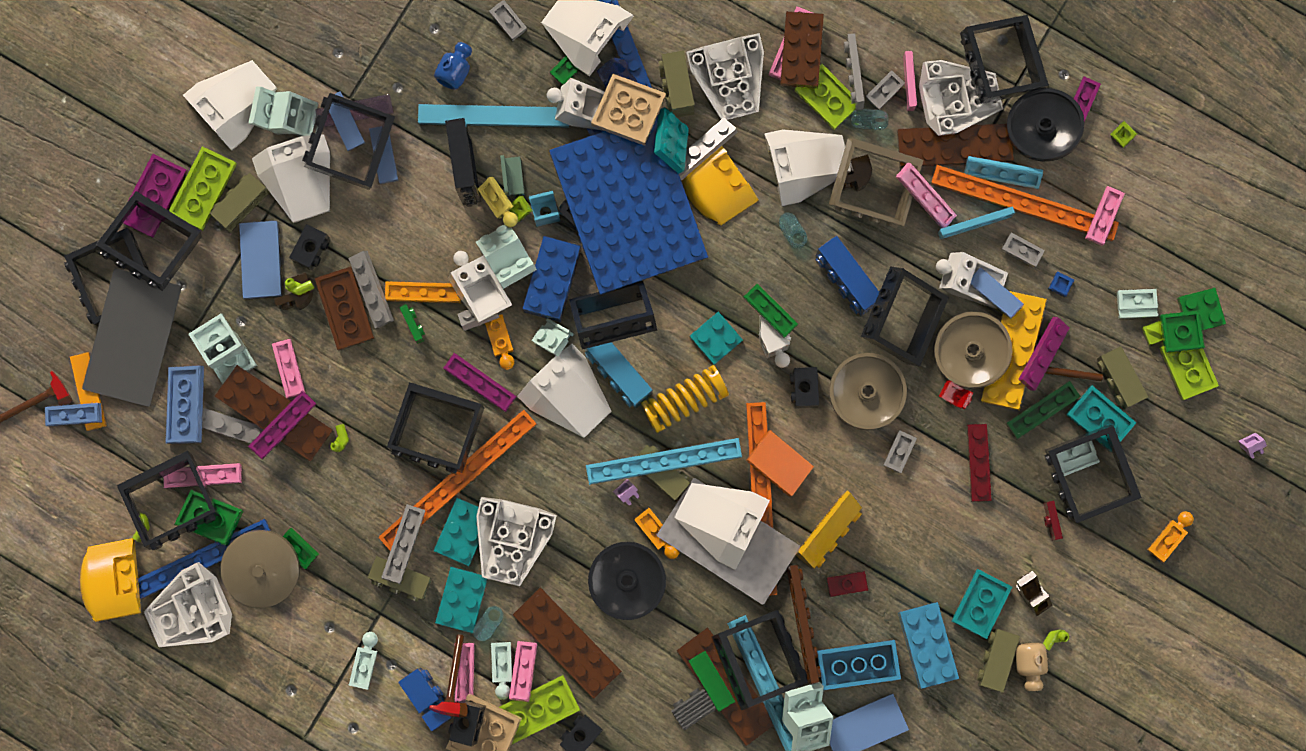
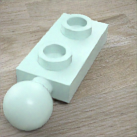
M367 632L363 635L362 642L365 646L364 648H357L349 686L369 690L378 651L372 650V647L378 642V637L374 632Z
M511 642L491 643L492 682H499L495 689V694L499 699L504 700L510 695V687L507 685V682H512Z

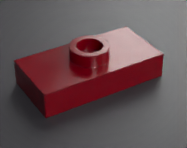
M1055 501L1043 503L1046 513L1044 523L1046 528H1049L1052 541L1063 539Z
M865 571L826 578L830 597L868 591Z

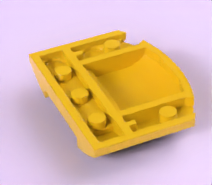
M723 146L681 180L685 193L694 207L707 219L710 218L718 222L717 224L720 226L759 201L753 189L744 179Z
M133 538L90 546L87 549L81 565L80 589L85 608L95 622L141 613L136 547Z

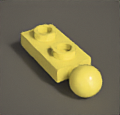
M489 177L478 188V191L497 218L503 217L505 226H516L518 217L515 213L509 212L513 207L512 203L495 178Z

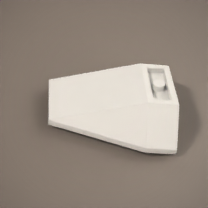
M558 0L541 23L572 64L590 76L601 62L598 54L617 29L623 31L634 16L618 5L596 0Z
M760 33L718 42L686 52L692 74L721 120L723 118L729 120L759 112L764 57Z
M252 60L198 82L183 96L232 151L248 137L254 125L249 124V118L256 87L261 86L274 92L277 90V87Z
M943 60L924 62L919 83L926 123L938 136L956 134L1003 110L1001 100L984 104L980 103L978 94L976 95L975 83L970 76V67ZM985 71L991 92L998 91L996 74Z
M779 130L764 134L778 182L777 189L781 206L800 203L835 182L845 149L842 135L793 130ZM850 165L847 174L851 172Z
M323 134L320 137L312 162L330 169V151ZM310 135L301 136L268 147L252 158L257 176L293 223L330 211V176L305 168V162L302 161L305 151H309L311 144L308 143Z
M691 483L674 518L718 562L736 570L770 500L751 491Z
M481 497L477 512V527L482 577L520 586L553 534L557 515L540 508L507 500Z

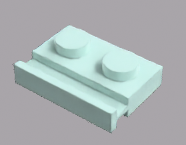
M1157 289L1117 291L1119 319L1158 317Z
M547 318L545 326H541L531 341L558 357L569 342L568 338L574 334Z
M1092 440L1056 454L1064 476L1100 462Z

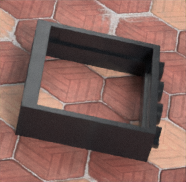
M1028 15L967 26L960 32L962 39L960 42L964 46L965 59L969 63L970 76L975 83L976 95L978 94L981 104L1022 96L1032 90L1049 86ZM1015 26L1032 83L991 92L974 34Z
M329 93L327 97H323L320 106L323 108L322 114H318L314 125L317 126L315 133L312 132L308 143L311 144L309 151H305L302 159L305 162L304 167L370 190L395 116ZM331 104L383 122L364 181L312 162Z
M465 118L446 120L445 124L455 189L462 205L471 207L481 202L471 134Z
M135 191L97 242L96 248L98 254L106 260L109 258L114 261L118 268L129 270L136 279L140 280L142 278L147 281L151 288L154 287L163 291L200 241L202 234L198 228ZM136 206L188 237L161 277L108 246L110 240Z
M129 228L116 232L108 246L124 239L133 261L149 270L133 232ZM98 241L65 255L66 262H64L67 271L72 273L74 278L71 280L76 290L79 289L81 294L79 300L83 307L86 306L88 310L86 315L89 322L99 327L101 315L98 316L75 264L76 260L97 251L96 244Z
M890 266L861 337L906 364L920 367L949 297L904 268ZM903 279L930 295L907 352L879 336Z
M643 281L601 295L599 292L569 299L582 350L658 331ZM643 300L646 309L644 313L582 328L580 315ZM651 322L652 325L646 327V323ZM589 337L590 341L584 342L583 339Z
M409 382L387 448L392 451V455L397 457L405 455L409 456V460L420 463L421 460L428 462L427 465L433 468L444 467L446 468L445 471L456 474V472L463 473L485 408L480 403ZM416 395L474 412L457 464L398 446Z
M1106 425L1045 449L1047 454L1044 455L1045 461L1048 466L1051 465L1054 473H1051L1054 483L1059 485L1061 491H1058L1061 501L1066 503L1068 509H1065L1069 520L1072 519L1073 522L1079 523L1142 498L1114 425ZM1106 435L1129 495L1079 514L1056 454Z
M188 450L117 485L140 539L148 550H157L163 546V543L175 541L181 537V534L193 532L198 529L199 525L203 523L209 524L216 520L215 517L220 515L195 459ZM189 465L210 510L151 539L131 493Z
M779 610L711 637L741 710L808 683L807 673L800 664V656L793 647L792 637L786 630L784 617L779 613ZM770 620L795 682L752 699L727 636Z

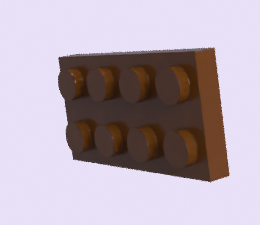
M786 11L780 86L818 88L824 14Z
M352 267L315 278L337 350L340 351L375 339Z

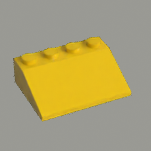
M848 490L841 495L795 555L812 569L816 566L818 568L821 567L826 560L824 555L828 551L832 553L838 545L836 540L839 536L843 538L850 530L847 526L851 521L855 523L862 515L859 512L862 507Z

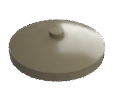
M966 312L953 317L941 328L935 342V358L939 369L948 380L964 388H983L995 383L1005 374L1012 359L1013 348L1007 329L999 320L982 312Z
M861 353L849 357L838 366L830 382L829 396L835 413L846 424L857 429L875 430L890 424L900 414L906 402L907 386L901 370L890 359L875 353Z
M253 530L238 536L227 547L221 561V577L227 591L242 604L256 608L270 607L286 599L295 588L300 573L299 559L293 546L283 536L268 530Z

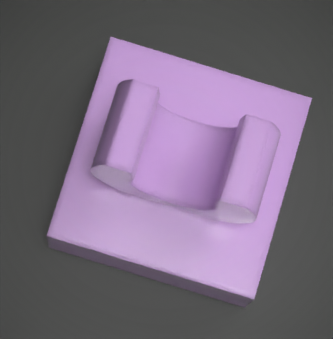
M1257 433L1239 440L1240 447L1252 459L1255 458L1254 452L1258 451L1260 454H1263V448L1267 446L1265 440Z
M628 479L613 491L623 503L626 502L628 505L632 504L629 501L632 495L637 499L639 498L636 492L638 489Z

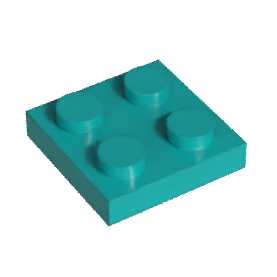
M719 311L689 336L713 365L717 364L743 341Z

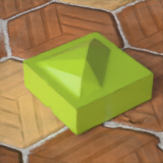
M1123 121L1110 135L1124 148L1137 133Z
M519 196L512 202L513 207L509 210V212L517 215L518 222L533 212L524 196Z
M1160 321L1141 328L1148 346L1163 341Z

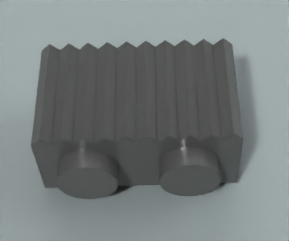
M697 688L689 693V699L686 701L680 699L672 705L674 709L671 712L683 730H686L717 709L704 689L700 691Z

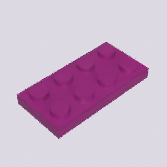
M152 154L130 198L137 191L168 210L188 171ZM136 206L123 224L154 238L162 221Z

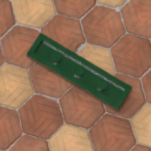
M1069 381L1007 422L1006 425L1017 440L1081 396Z

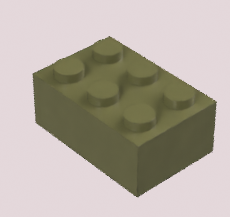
M684 50L661 54L658 68L660 78L664 77L662 79V89L667 95L665 98L666 108L677 118L694 115L695 105Z

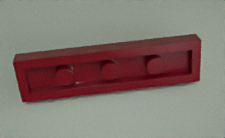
M987 424L967 425L971 502L992 501Z

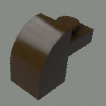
M868 154L851 159V175L846 176L842 191L853 188L852 185H855L857 192L866 187L872 175V165Z
M307 273L291 277L300 284L310 280ZM313 290L302 295L290 293L275 298L274 301L279 309L282 308V310L291 309L294 307V304H296L299 310H302L311 302Z
M1033 571L1023 575L1017 581L1016 588L1036 616L1053 606L1049 595L1040 586L1038 577Z

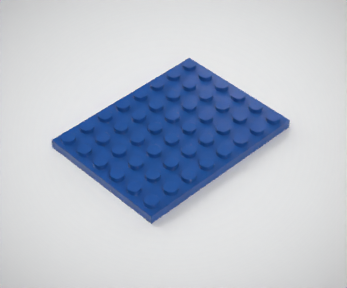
M658 116L645 146L604 131L549 150L600 295L708 258L679 174L654 153Z

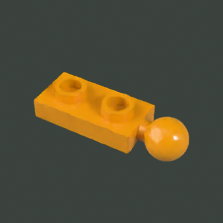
M501 314L499 315L500 318L489 321L485 325L495 357L501 355L499 361L501 368L509 370L513 368L515 361L508 353L514 350L503 315Z
M650 508L634 519L658 550L662 547L665 548L664 554L667 558L675 559L679 556V550L657 537V533L663 524Z
M1187 511L1180 513L1178 523L1171 520L1147 550L1162 563L1165 562L1188 532L1183 528L1192 525L1194 521L1193 515Z

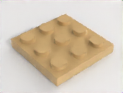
M612 74L593 117L591 126L645 146L666 98V93Z
M468 694L466 700L486 705L478 742L471 747L449 740L446 749L450 751H509L522 718L472 694ZM463 718L464 726H469V721L466 718Z

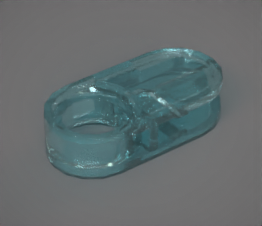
M854 110L851 114V124L856 128L883 130L889 123L888 114L881 110ZM881 118L884 119V121L877 122L875 121V119Z
M784 213L779 219L780 229L792 247L802 248L807 242L806 232L794 214ZM801 234L804 238L803 242L800 244L795 243L793 236Z
M489 607L480 618L473 630L477 640H488L504 618L503 610L500 607ZM491 610L499 611L500 617L498 620L492 621L489 618Z

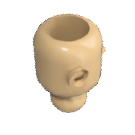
M1042 643L1018 645L1015 652L1017 672L1021 676H1026L1025 689L1027 691L1042 690L1043 682L1040 679V675L1048 672V658L1045 645Z

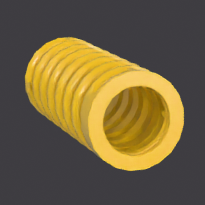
M714 365L704 369L702 377L699 374H694L693 382L690 379H685L684 387L677 383L675 391L671 388L666 389V396L658 393L657 401L654 398H649L648 402L647 400L641 402L643 410L656 433L666 429L664 424L661 425L657 413L667 427L672 425L666 408L676 422L681 420L675 403L685 417L690 416L684 398L695 413L699 411L693 393L704 408L708 407L702 388L712 403H716L717 398L711 383L719 392L718 397L720 400L729 396L727 387Z

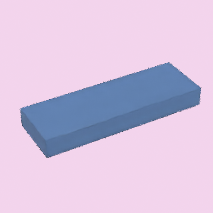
M341 91L335 93V95L343 97ZM331 104L329 113L347 151L365 144L350 110Z
M382 126L369 128L373 152ZM390 134L377 170L380 184L399 181Z
M981 267L973 275L970 285L1010 319L1024 306V303Z
M101 403L45 407V426L102 422Z

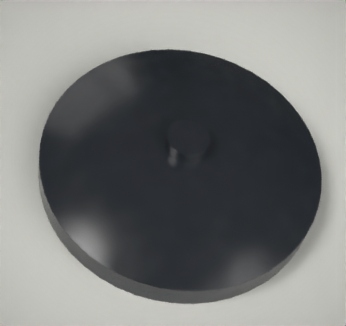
M1052 88L1036 89L1024 94L1013 104L1007 119V132L1012 145L1023 156L1035 161H1055L1070 154L1080 143L1084 132V115L1079 104L1067 93Z
M620 542L605 548L595 558L589 571L588 586L593 601L604 613L616 619L634 620L649 614L660 603L666 588V574L662 562L651 549L635 542Z

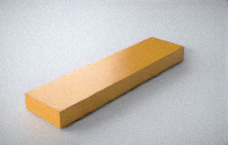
M385 281L386 301L461 304V299L451 283Z
M89 352L70 357L80 404L101 403L100 394L82 389L91 356ZM102 403V422L85 424L86 431L107 426Z

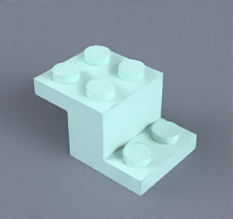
M258 86L255 89L249 124L275 134H294L299 137L308 136L313 132L318 102L290 91L274 92Z
M502 225L496 231L489 235H484L480 240L476 241L503 289L537 270L512 227Z
M222 313L189 333L190 338L205 362L215 371L222 384H224L236 365L247 372L257 366L239 335L232 330Z
M820 682L785 692L782 722L793 736L791 751H813L830 744L833 716L822 702L824 686Z

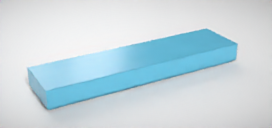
M968 156L964 170L965 174L977 178L1039 189L1043 176V170L971 156Z
M1012 206L939 230L938 235L940 239L954 236L1011 218L1015 211Z

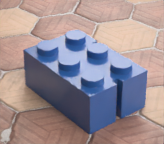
M417 668L398 683L419 713L423 711V720L430 730L434 731L454 716L443 715L429 709L430 705L436 706L444 702L442 698L444 693L438 685H433L431 682L433 677L427 669Z

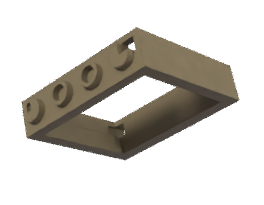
M848 138L829 205L834 206L835 211L845 213V210L851 211V215L862 218L863 215L868 216L869 221L880 223V220L887 222L886 226L897 229V225L904 226L913 198L905 187L901 194L895 218L840 202L842 189L854 148L903 164L911 163L919 173L923 160L854 138Z

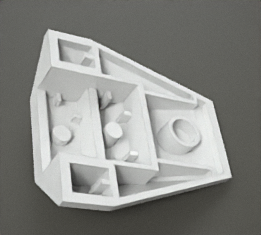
M573 344L565 348L558 357L555 356L542 368L517 396L531 411L583 438L612 412L586 357Z
M199 562L182 570L144 611L158 647L214 642L230 634L232 612L218 579Z

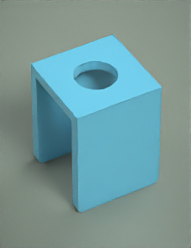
M553 191L529 197L536 227L560 221ZM543 207H548L551 210V214L541 216L540 210Z

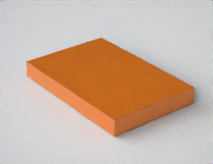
M771 430L765 434L746 460L789 497L793 496L814 467Z

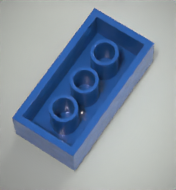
M836 235L817 250L815 261L820 268L826 269L828 279L833 284L836 283L838 285L840 295L850 301L852 311L862 316L873 308L879 291Z
M546 236L543 237L535 264L537 270L533 272L524 302V313L561 322L580 257L581 246Z

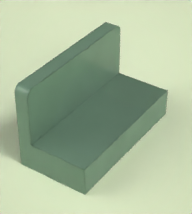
M501 155L505 195L507 197L525 195L521 158H505L504 155Z

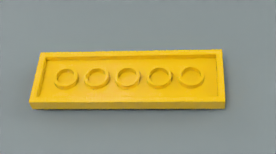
M1011 292L1024 303V306L1012 319L1003 313L1001 320L1012 342L1013 353L1011 363L999 380L984 387L981 401L1020 411L1025 385L1018 379L1035 350L1047 299Z

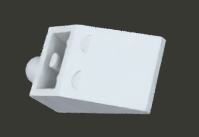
M570 78L562 85L560 90L558 88L548 90V100L552 103L558 102L555 120L571 126L601 130L591 126V122L605 91Z
M458 251L454 254L455 264L461 267L450 272L448 279L457 295L478 323L512 306L484 255L468 263L469 257L466 252ZM466 274V279H462L460 276Z
M964 252L950 253L948 260L941 259L936 264L937 272L943 274L939 289L992 308L997 307L970 285L972 277L981 267L1004 287L1008 273Z
M760 315L759 343L766 358L776 355L775 364L780 368L787 367L790 363V357L783 351L787 350L790 345V335L788 334L783 338Z

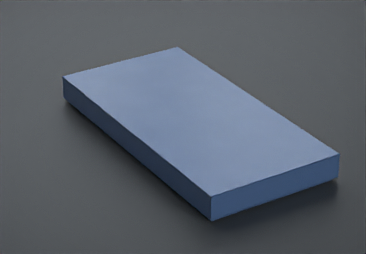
M278 221L239 223L243 299L282 296Z
M204 366L168 367L166 444L201 443Z
M892 693L833 719L830 737L832 751H862L908 731V726L894 694Z

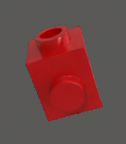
M947 380L938 397L957 408L965 409L971 403L973 392L965 390L952 381Z

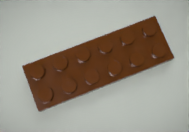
M1007 123L972 125L956 134L938 136L931 127L897 130L898 152L922 159V167L962 165L967 163L968 156L998 162H1013L1014 160L1013 145L1008 136ZM899 162L900 168H903L906 165Z
M236 365L215 395L217 399L263 430L291 403L290 400L238 365ZM308 413L281 442L311 462L333 430Z
M798 565L789 566L786 570L804 668L807 673L808 683H818V678H821V670L819 666H816L815 658H818L816 646L813 647L811 639H814L813 628L809 627L810 611L808 607L805 608L804 600H807L805 588L801 586L803 572L802 569H798Z
M541 587L513 614L593 699L622 672Z
M707 627L676 651L701 685V681L688 660L706 651L735 700L734 703L721 710V712L747 746L774 725L763 702L744 710L740 709L711 638L714 635ZM745 679L752 699L757 698L758 695Z

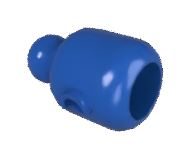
M463 42L456 44L454 53H445L434 73L436 81L449 89L455 90L460 88L470 70V65L466 58L471 55L472 48Z

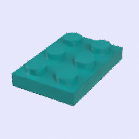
M664 107L660 109L658 114L654 153L679 174L685 170L689 128Z
M1093 385L1088 388L1066 414L1087 433L1109 424L1114 425L1120 442L1136 424L1132 418ZM1106 435L1095 439L1109 452H1112Z
M456 498L434 551L470 566L479 546L477 527L479 507Z
M450 567L435 623L473 633L488 579L483 578L480 574Z
M976 569L951 622L987 639L1012 586Z

